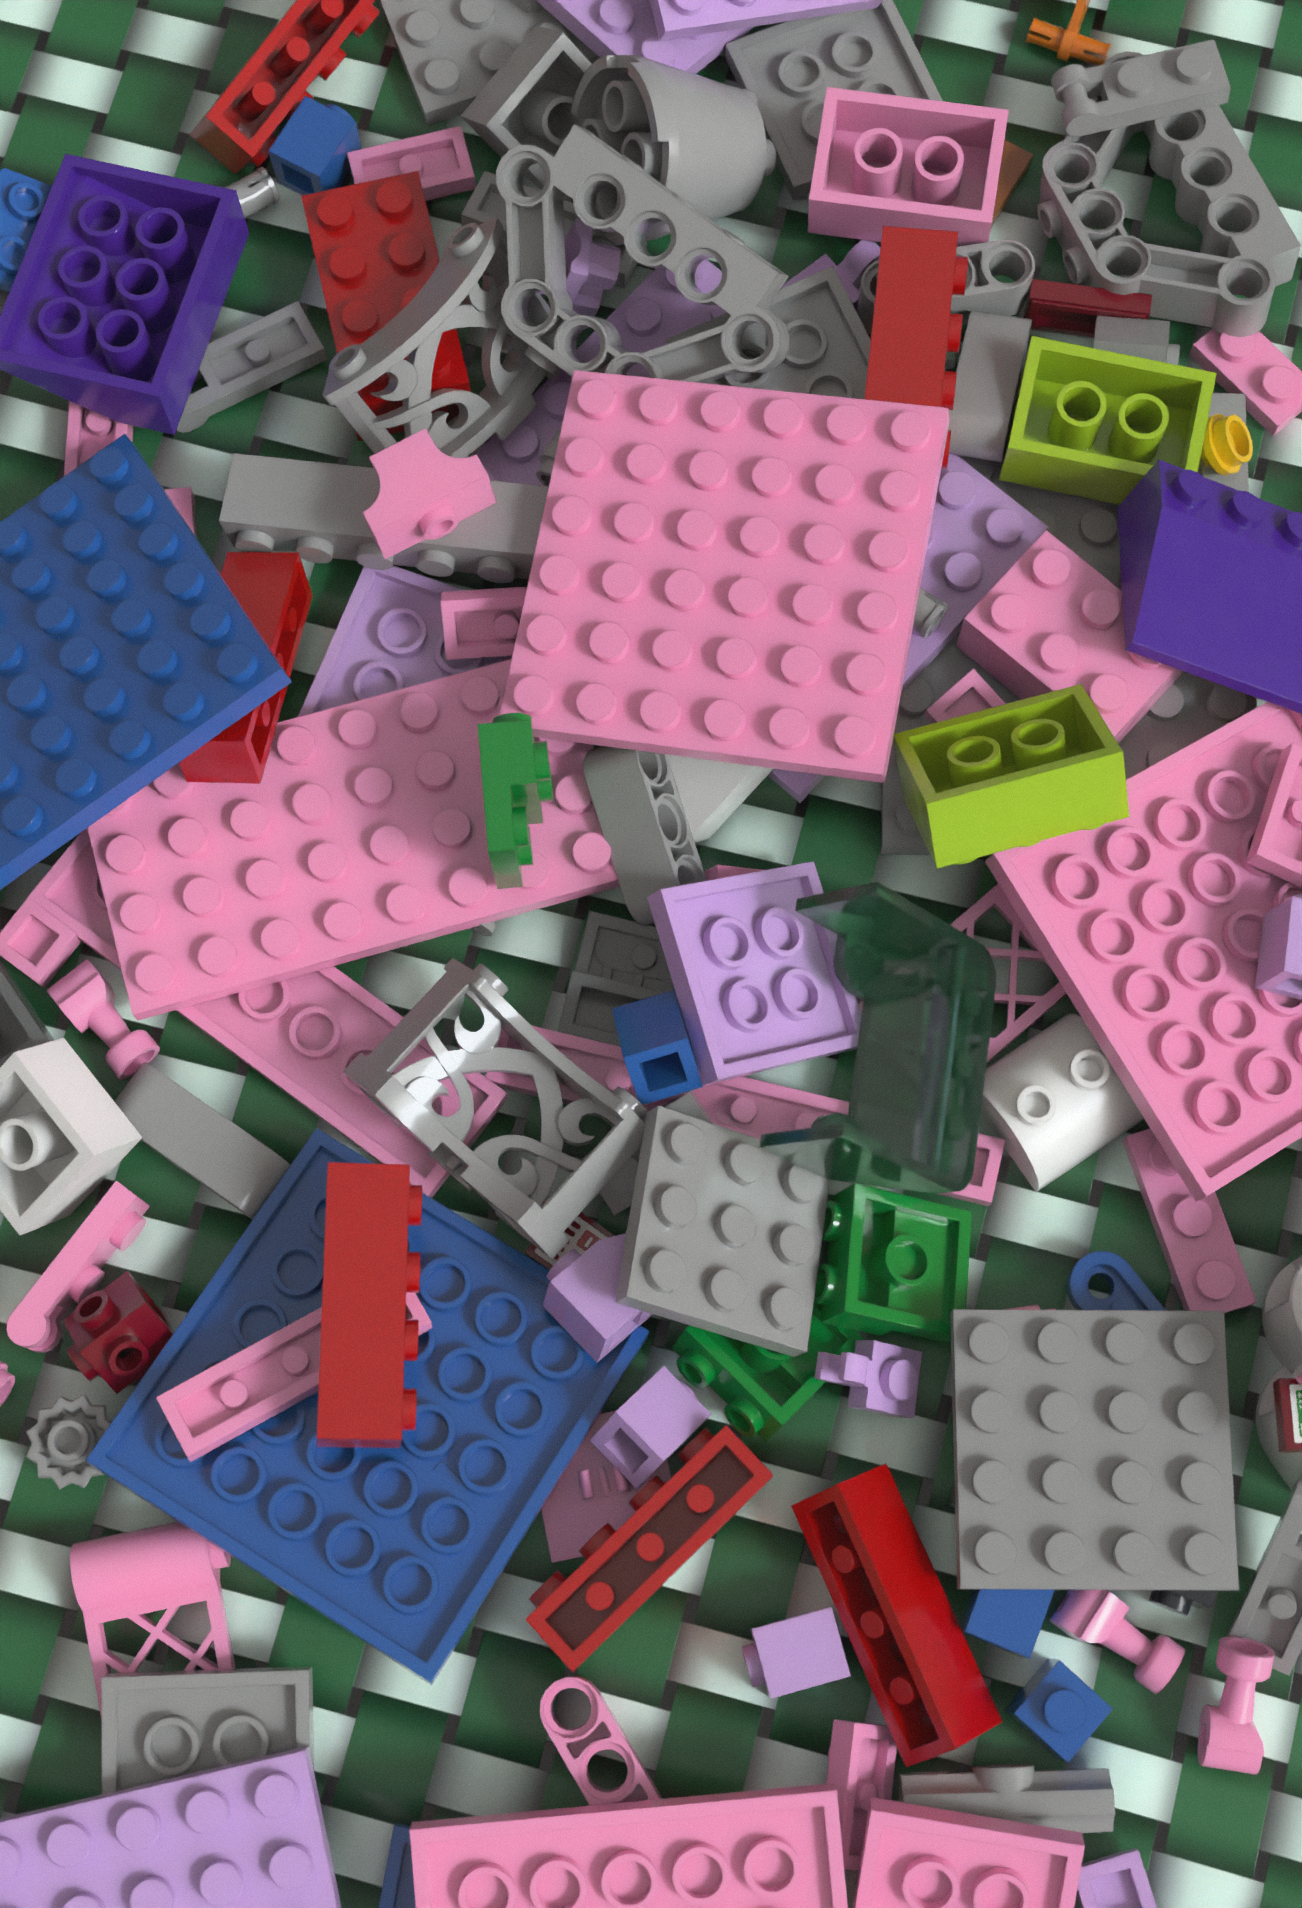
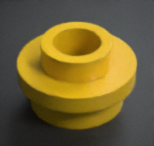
M1222 414L1212 415L1208 417L1201 459L1207 467L1213 468L1222 476L1234 474L1240 470L1243 463L1248 462L1252 457L1253 446L1249 430L1243 420L1237 415L1227 417Z

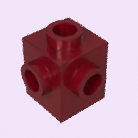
M129 1271L125 1272L102 1291H96L86 1296L77 1305L75 1311L63 1319L74 1341V1344L67 1349L71 1360L89 1381L100 1375L116 1394L132 1382L141 1380L175 1332L164 1312Z

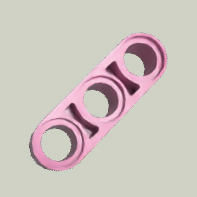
M566 1676L556 1680L545 1690L540 1702V1717L543 1725L590 1806L663 1799L601 1692L592 1681L581 1676ZM577 1688L589 1697L592 1706L591 1716L583 1726L568 1728L561 1725L555 1718L553 1702L556 1695L563 1689ZM604 1749L620 1753L628 1767V1775L625 1781L613 1789H603L597 1786L591 1780L588 1772L590 1758L596 1752Z

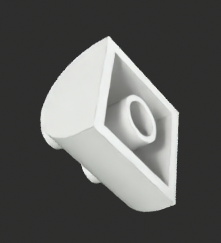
M1068 1013L961 1086L996 1137L1005 1140L1004 1148L1035 1192L1137 1125L1144 1118L1082 1017L1074 1013Z

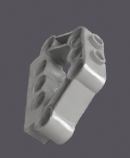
M1128 51L1118 53L1107 59L1104 64L1143 56V54ZM1101 96L1091 98L1096 103L1102 101ZM1219 105L1085 136L1074 137L1068 134L1064 141L1051 147L1044 156L1039 204L1037 206L1038 218L1048 238L1056 237L1063 250V264L1073 284L1081 283L1083 286L1105 288L1111 293L1121 295L1132 293L1151 294V317L1212 327L1219 334L1223 332L1229 336L1245 337L1256 334L1262 329L1267 320L1275 287L1292 280L1301 244ZM1144 131L1151 144L1149 153L1151 168L1157 175L1171 180L1177 189L1174 202L1177 214L1184 221L1197 225L1203 235L1200 247L1201 253L1147 244L1134 236H1129L1124 229L1125 207L1123 201L1112 191L1102 189L1101 185L1134 133ZM1090 228H1100L1101 230H1094ZM1114 274H1125L1127 277H1119ZM1234 295H1244L1248 298H1238Z
M575 124L556 154L534 145H519L510 149L501 158L496 170V185L500 195L506 201L509 286L506 288L501 300V314L506 326L516 336L529 344L524 353L536 364L553 374L560 367L573 377L574 370L626 375L633 365L640 363L648 370L650 378L708 383L738 372L766 373L776 369L784 361L789 350L790 336L784 322L770 311L768 306L789 276L746 246L737 236L725 228L723 229L702 214L682 196L672 192L654 179L634 161L617 152L590 131ZM540 163L544 168L546 181L543 189L537 195L529 197L523 188V176L530 166ZM614 185L620 194V206L612 217L601 219L595 208L596 198L603 188ZM567 195L573 199L576 214L584 224L607 233H619L624 236L627 252L636 262L656 269H669L673 272L678 290L685 298L704 305H718L731 316L726 324L639 353L630 352L622 346L619 332L611 322L603 318L576 313L573 310V304L566 288L563 204L565 196ZM664 221L671 232V242L663 254L652 256L647 251L645 245L646 233L653 224ZM715 258L722 270L721 281L713 291L702 293L695 283V271L703 260ZM543 291L550 302V313L543 324L536 326L528 316V303L535 293ZM759 323L766 329L768 346L760 357L750 359L741 349L740 337L749 325ZM591 327L598 333L600 338V350L593 360L585 362L578 355L576 341L584 329Z

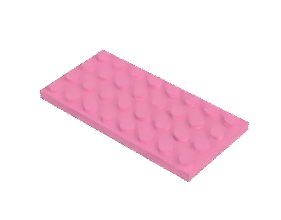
M512 659L278 722L260 784L187 782L179 763L87 828L132 1015L137 1020L146 1019L476 927L481 923L494 922L619 887V881L611 860V846L604 838L584 774V759L587 752L594 749L593 745L534 737L535 742L547 741L554 801L542 802L543 823L528 824L531 832L533 865L521 866L523 887L497 889L488 854L477 724L492 723V720L500 715Z

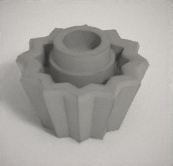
M84 1394L73 1401L59 1396L53 1407L38 1409L37 1424L26 1431L31 1442L26 1458L37 1464L38 1478H52L60 1490L71 1483L85 1488L92 1476L104 1475L90 1466L86 1459L112 1423L107 1420L106 1405H92Z

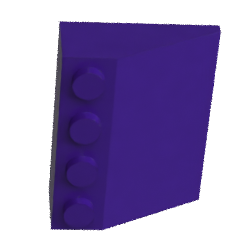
M65 154L0 315V370L116 422L175 435L249 235L237 191Z
M1158 460L1117 507L1125 650L1302 714V513L1290 511L1259 499L1247 491H1239L1205 478L1193 470H1185Z

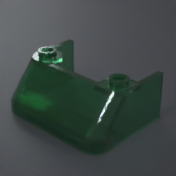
M879 882L797 899L796 912L837 934L833 958L835 975L846 991L864 1001L848 1116L841 1113L821 1115L813 1122L811 1128L761 1134L759 1147L828 1180L933 1194L958 1192L965 1189L970 1183L974 1172L996 989V969L989 951L978 941Z

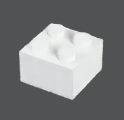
M64 1038L16 1051L0 1067V1211L19 1235L70 1216L143 1138Z

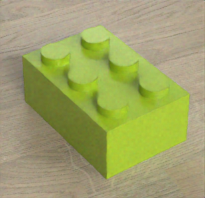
M1031 336L1021 374L999 480L1120 505L1158 460L1198 473L1217 373Z
M1082 684L902 731L893 735L903 798L936 868L952 864H966L978 857L1016 847L1033 846L1042 840L1079 830H1093L1103 826L1105 823L1130 817L1123 750Z

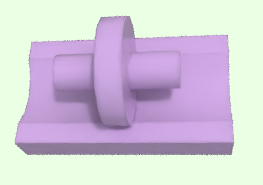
M576 218L565 237L566 288L573 304V310L579 315L595 317L600 307L603 289L611 291L617 281L621 251L620 248L593 242V228L584 224L581 219Z

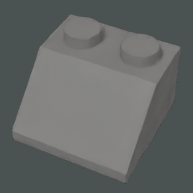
M536 25L463 112L461 117L501 158L510 149L519 145H534L556 154L574 124L579 126L580 117H575L571 113L572 103L579 83L592 63L563 32ZM536 163L525 171L524 176L542 190L546 181V174L543 166L540 163ZM567 195L564 198V200L570 201L572 199Z

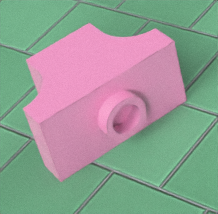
M426 428L369 457L380 483V491L373 505L362 513L384 559L425 539L434 540L441 538L453 531L458 522L497 503L489 476L477 454L467 458H454L442 453L434 444Z

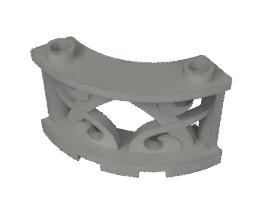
M493 217L480 225L476 223L466 224L454 232L447 241L445 251L433 274L408 305L359 346L351 345L344 348L330 362L323 397L331 406L336 405L374 454L397 443L386 428L404 424L406 438L426 428L434 444L442 453L454 458H467L469 454L481 446L494 433L503 441L537 405L531 394L543 380L544 376L546 375L548 379L556 378L561 371L559 367L556 373L553 374L527 357L524 352L529 344L516 336L504 322L501 314V300L506 288L509 286L508 250L501 240L504 226L497 217ZM483 274V284L480 288L477 281ZM539 292L530 298L527 312L530 320L536 326L543 324L550 313V307ZM463 327L488 328L482 348V371L487 386L479 395L453 388L437 390L431 393L434 361L442 332ZM501 349L509 351L502 365L500 364ZM409 355L408 361L404 360V358ZM384 373H387L389 382L386 388L370 394L388 401L403 400V406L386 414L375 416L357 391L369 385ZM451 403H456L460 411L448 423H446V418L449 413L436 411L431 414V411Z
M452 958L444 967L446 973L368 1056L360 1053L343 1073L399 1128H405L420 1143H423L430 1150L428 1155L469 1192L473 1188L477 1194L491 1205L498 1217L553 1259L570 1240L564 1231L641 1146L645 1126L641 1119L647 1114V1110L634 1096L622 1087L618 1086L613 1092L606 1089L546 1040L503 998L508 988L487 967L479 964L472 970ZM465 996L481 1012L484 1024L477 1032H469L463 1028L459 1016H457L454 1024V1034L460 1049L447 1051L433 1028L461 997ZM501 1028L524 1050L496 1047L500 1039ZM425 1037L433 1056L415 1062L392 1075L391 1073ZM505 1072L532 1077L537 1090L541 1111V1141L539 1142L521 1135H503L485 1141L474 1151L467 1147L463 1141L472 1125L474 1103L470 1086L464 1074ZM449 1078L459 1096L460 1108L454 1115L444 1117L433 1110L432 1103L438 1096L449 1097L447 1089L439 1082ZM558 1080L581 1099L563 1108ZM587 1116L603 1119L613 1128L584 1161L577 1160L562 1152L563 1141L573 1146H583L594 1141L595 1136H587L580 1131L579 1123ZM509 1150H518L537 1157L535 1167L530 1161L520 1158L522 1167L514 1175L503 1173L499 1168L498 1161L500 1156ZM558 1168L572 1172L567 1180L544 1204L554 1183Z

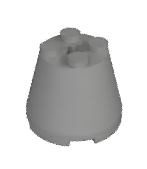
M638 55L603 56L588 68L579 83L571 108V113L575 117H580L579 126L590 131L617 152L634 161L646 173L672 192L682 196L694 205V208L711 220L743 211L757 195L763 177L770 176L775 168V147L769 139H766L764 123L758 109L757 97L750 89H738ZM614 185L603 188L596 198L595 208L601 219H608L617 212L620 206V194ZM664 221L653 224L646 233L645 242L671 234L668 225ZM593 228V236H604L616 245H625L624 236L621 234L607 233Z

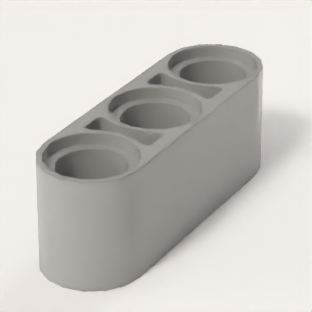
M997 240L957 247L956 256L968 257L965 295H952L950 313L963 314L962 325L968 324L971 310L1013 316L1018 313L1025 304L1035 271V259L1031 251L1023 243L1015 240ZM879 260L873 262L865 269L861 279L857 314L865 330L870 334L872 333L874 296H876ZM1005 275L1015 282L1002 283L993 276Z
M971 310L956 371L953 411L949 410L950 422L948 430H951L949 454L1002 463L1031 329V319Z
M600 746L591 749L585 756L584 774L604 838L611 846V860L627 908L632 917L641 925L654 924L655 922L647 899L649 895L660 889L707 881L667 755Z
M143 1062L114 1101L143 1137L140 1141L252 1220L291 1165L263 1143L146 1062Z

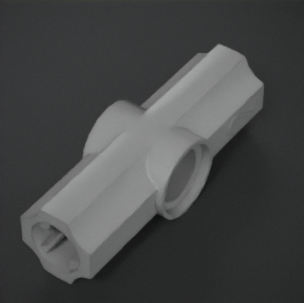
M995 1764L973 1766L972 1772L938 1771L899 1774V1802L1082 1832V1834L1113 1831L1115 1816L1114 1789L1110 1779V1772L1107 1768L1035 1770L1034 1765Z

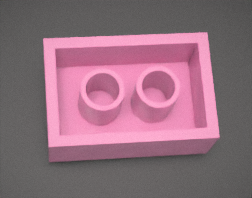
M827 87L809 194L808 233L881 242L883 226L958 231L957 247L988 242L1009 110Z
M1047 530L967 614L963 620L957 642V647L1021 700L1082 684L1118 744L1182 673V670L1125 650L1122 590Z

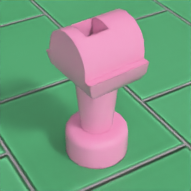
M88 958L47 989L52 999L81 1033L90 1028L110 1048L105 1056V1061L119 1080L131 1077L137 1072L143 1062L149 1064L158 1054L160 1047L147 1031L141 1029L130 1031L114 1007L115 994L111 985Z
M1068 1590L1066 1597L1057 1611L1053 1613L1050 1621L1069 1635V1637L1081 1642L1100 1643L1136 1664L1134 1670L1135 1680L1152 1693L1158 1694L1177 1671L1184 1657L1185 1648L1166 1635H1160L1153 1641L1149 1640L1124 1618L1129 1607L1107 1590Z
M1236 1636L1219 1639L1216 1666L1223 1674L1227 1675L1219 1706L1206 1704L1201 1713L1197 1749L1200 1766L1254 1775L1258 1774L1262 1757L1264 1756V1746L1253 1722L1256 1682H1263L1271 1676L1275 1652L1268 1645L1249 1638Z

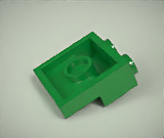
M507 713L495 717L492 723L477 724L487 846L497 889L523 887L521 866L533 865L531 832L528 824L543 823L542 802L554 801L547 741L535 742L530 715Z
M854 1183L833 1195L832 1199L827 1201L822 1239L828 1241L826 1264H821L818 1268L814 1302L823 1304L821 1323L878 1336L893 1330L951 1343L950 1312L953 1309L966 1310L972 1211Z
M814 1302L807 1352L795 1357L690 1325L683 1331L672 1349L680 1356L676 1361L679 1372L691 1385L699 1389H705L709 1385L728 1404L724 1408L725 1416L739 1433L747 1437H753L757 1433L767 1443L825 1383V1381L815 1379L818 1352H827L840 1356L842 1352L854 1353L856 1340L865 1339L856 1330L821 1323L823 1304Z

